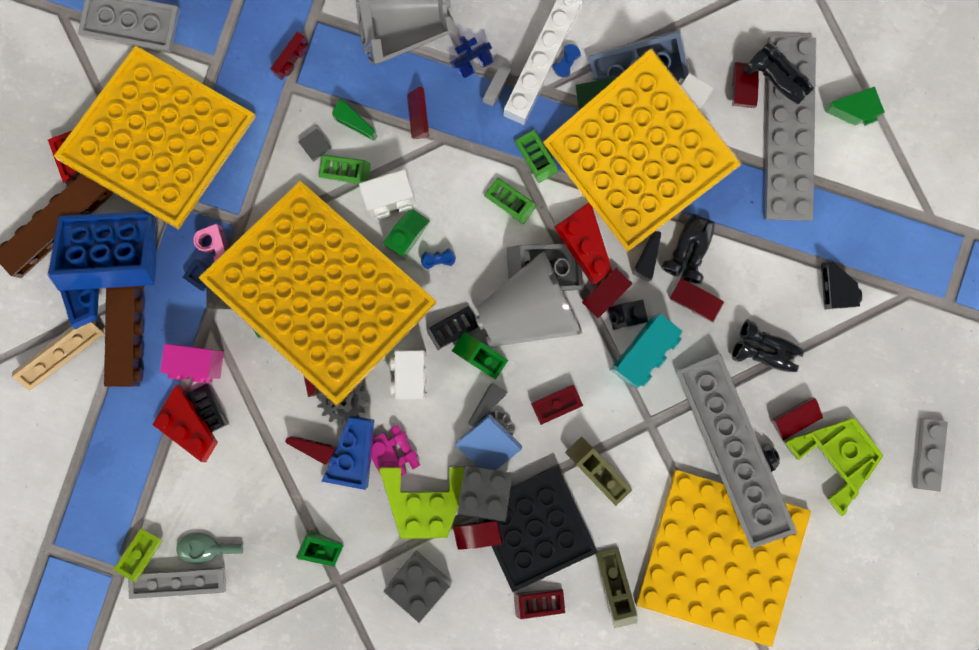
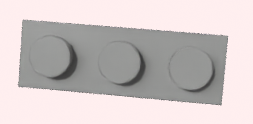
M921 419L914 479V488L941 492L948 426L946 421Z

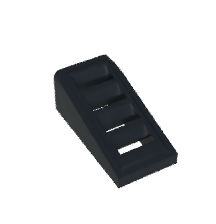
M655 231L651 234L632 272L633 275L647 282L653 278L661 232Z
M469 306L429 327L427 333L439 351L458 340L463 332L468 334L479 326ZM462 315L465 316L470 324L469 327H466L461 318ZM454 320L457 321L462 331L459 332L453 323ZM445 325L449 326L451 332L453 333V336L450 337L449 333L444 327ZM437 330H440V332L442 333L445 339L444 341L441 340L440 336L437 333Z
M208 383L187 393L189 401L196 407V413L201 420L205 421L212 433L229 425ZM206 392V397L198 401L196 400V396ZM209 400L210 405L201 409L199 405ZM213 409L214 413L207 417L204 416L203 413ZM216 417L217 422L209 425L207 421Z

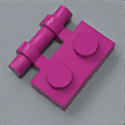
M396 425L390 429L394 438L389 440L385 432L373 438L371 459L378 472L379 467H401V476L407 473L403 464L409 462L411 468L415 469L420 466V463L417 459L418 454L415 450H412L406 439L408 436L405 431L402 432L399 425ZM396 444H399L404 453V456L401 458L398 457L393 448Z

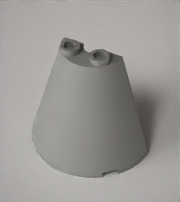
M356 0L360 38L364 53L371 56L368 57L369 63L372 65L382 63L453 33L454 20L447 13L451 0Z
M545 252L539 254L477 306L479 315L475 318L480 329L485 328L487 332L485 337L491 348L494 346L574 336L583 333L573 309L570 308L557 282L554 270Z

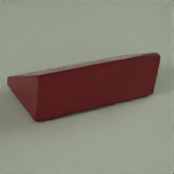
M418 87L407 95L412 139L428 138L429 136L424 88Z
M810 397L773 418L771 422L781 439L785 440L822 419L823 415L816 398Z

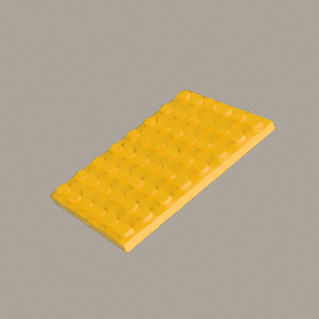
M301 181L198 277L336 406L345 399L436 304V300Z

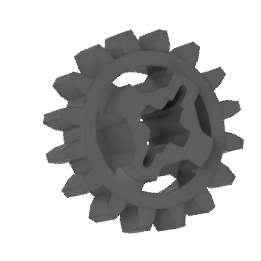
M359 383L350 392L351 394L345 400L347 404L342 403L335 406L332 401L328 404V398L324 394L317 395V398L322 400V403L317 405V407H324L325 409L321 415L326 416L329 414V422L337 419L338 425H342L344 419L347 422L351 416L359 417L358 412L365 413L366 410L362 405L369 403V401L363 399V396L368 394V391H361L364 384ZM358 395V404L355 408L353 404L354 396ZM343 409L348 415H339L335 411Z

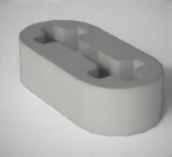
M503 63L499 66L486 91L483 103L491 107L495 106L513 68Z

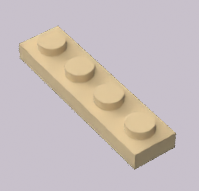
M95 321L77 329L71 326L12 372V377L29 391L100 338L104 334V330Z

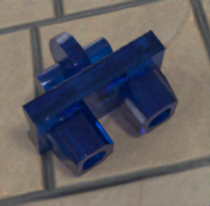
M464 36L459 37L461 45L454 49L457 54L463 51L466 53L452 60L450 64L452 68L458 70L463 78H466L475 73L469 62L477 57L482 68L494 62L490 52L492 46L490 42H485L471 49L472 46L477 44L476 38L473 37L467 41Z

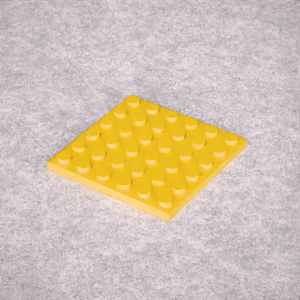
M135 45L55 153L54 157L179 230L256 117L253 112Z
M653 49L648 50L543 142L627 252L742 164Z
M675 469L635 604L642 608L772 647L811 511L785 503L797 533L751 549L724 484Z

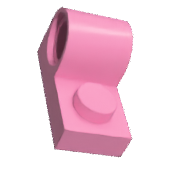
M218 224L201 229L194 235L193 242L197 249L207 253L216 252L214 261L229 249L224 229ZM210 235L212 242L210 246L205 247L203 240L206 236Z

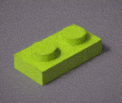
M141 528L113 570L136 583L163 541Z

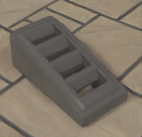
M490 383L468 422L469 425H476L508 392Z

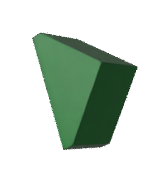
M311 530L305 535L296 558L334 567L344 545Z

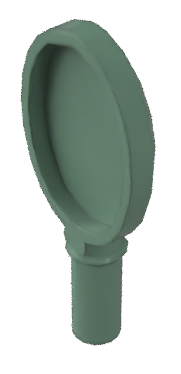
M195 533L182 538L177 544L176 552L180 559L185 562L202 564L209 562L217 554H243V544H217L213 537L202 533Z

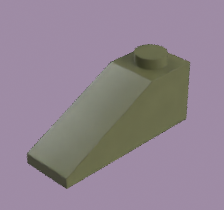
M582 436L565 452L615 506L632 491L627 483Z
M616 547L596 553L614 628L637 623L638 615L619 548Z

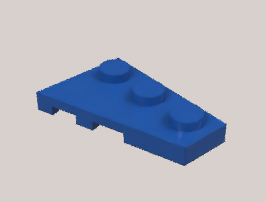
M99 288L60 291L70 325L74 329L97 320Z
M358 416L349 417L339 439L335 454L332 456L328 470L321 482L363 490L368 488L375 419Z

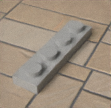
M225 567L144 572L136 583L128 579L129 599L224 593L226 591Z

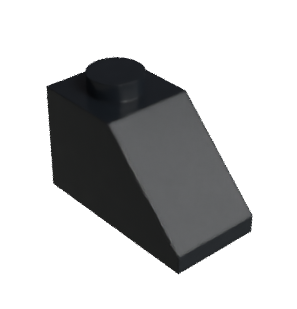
M833 261L822 263L821 275L824 310L860 307L862 291L858 287V282Z

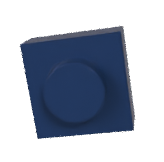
M195 259L182 278L199 290L204 291L207 286L198 277L209 267L199 259Z

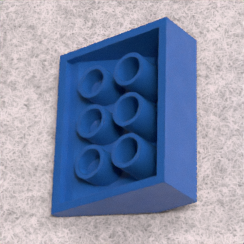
M147 211L59 216L47 274L58 291L154 285L157 266L155 216Z

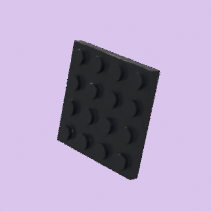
M558 466L511 487L506 521L498 520L502 544L491 547L512 593L598 553ZM478 517V519H479L480 522H485V521L493 520V519H487V518Z

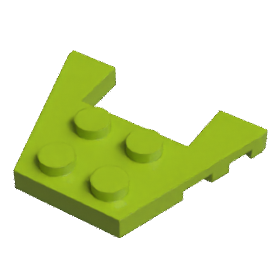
M852 417L783 442L797 460L817 446L839 474L845 484L826 499L840 516L846 514L847 507L853 499L855 500L859 494V489L865 480L869 479L884 456L857 420Z
M449 466L448 491H401V467H379V473L400 539L448 538L459 506L465 466Z

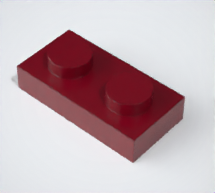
M298 31L270 68L273 74L280 80H283L285 76L287 77L292 73L294 63L298 58H302L308 50L309 43L305 36Z
M574 384L531 403L540 425L583 406Z

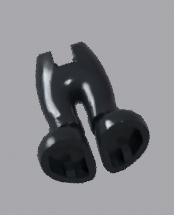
M771 41L762 50L757 52L743 70L746 75H752L757 71L764 72L763 75L772 82L776 89L796 104H800L804 100L805 95L810 94L814 89L809 81L810 79L795 68L783 53L779 54L776 45Z
M693 213L680 233L676 249L672 254L673 258L665 260L661 269L672 276L678 277L682 271L683 261L686 259L688 250L693 243L694 247L687 261L688 264L681 275V279L695 284H702L704 276L698 271V267L701 266L702 259L710 246L715 222L708 219L702 232L695 229L700 216Z
M747 319L743 323L740 330V337L742 339L757 342L759 345L775 350V352L772 353L747 342L739 341L732 352L733 360L741 362L747 358H752L754 361L761 362L780 371H798L799 365L783 360L785 352L803 357L805 351L784 338L770 335L764 331L761 332L757 324L752 320Z

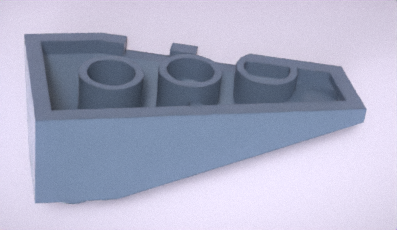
M681 29L658 34L588 56L593 79L603 80L618 77L648 50L653 49L677 81L680 78L685 80L689 74Z

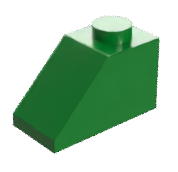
M875 86L833 101L824 107L826 113L854 126L861 123L864 126L873 124L878 121L877 117L885 113Z
M413 209L409 210L396 223L383 244L405 259L430 223V220Z
M463 332L452 349L453 353L495 380L508 362L507 359L466 332Z

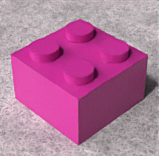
M164 344L160 373L168 374L169 379L189 380V377H192V382L212 383L213 379H220L224 351Z

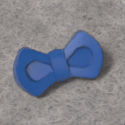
M568 44L564 46L562 60L553 65V70L557 76H570L571 66L576 59L581 57L580 49L576 45Z
M449 248L442 253L438 251L434 254L424 252L421 256V264L426 269H430L438 264L452 266L456 260L454 251Z

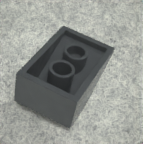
M565 244L506 247L508 280L539 254L545 252L561 290H583L582 269Z

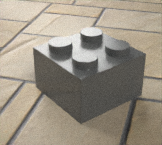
M465 465L457 514L506 521L513 473Z
M416 550L385 586L383 592L420 623L451 587V580Z

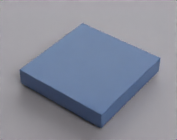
M490 414L458 439L455 444L479 468L497 470L522 450V445Z

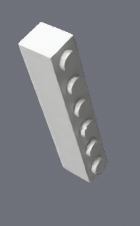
M556 0L504 108L505 117L525 125L584 0Z

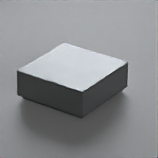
M317 128L298 142L313 162L331 149V146Z

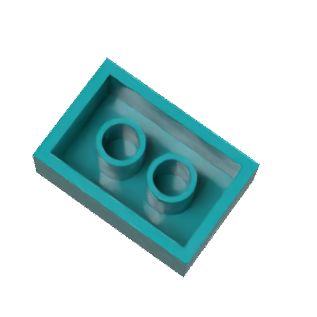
M661 313L652 316L610 370L629 386L634 388L644 387L652 377L650 372L655 367L659 368L666 360L665 353L670 349L673 350L680 343L682 338L679 336L683 331Z

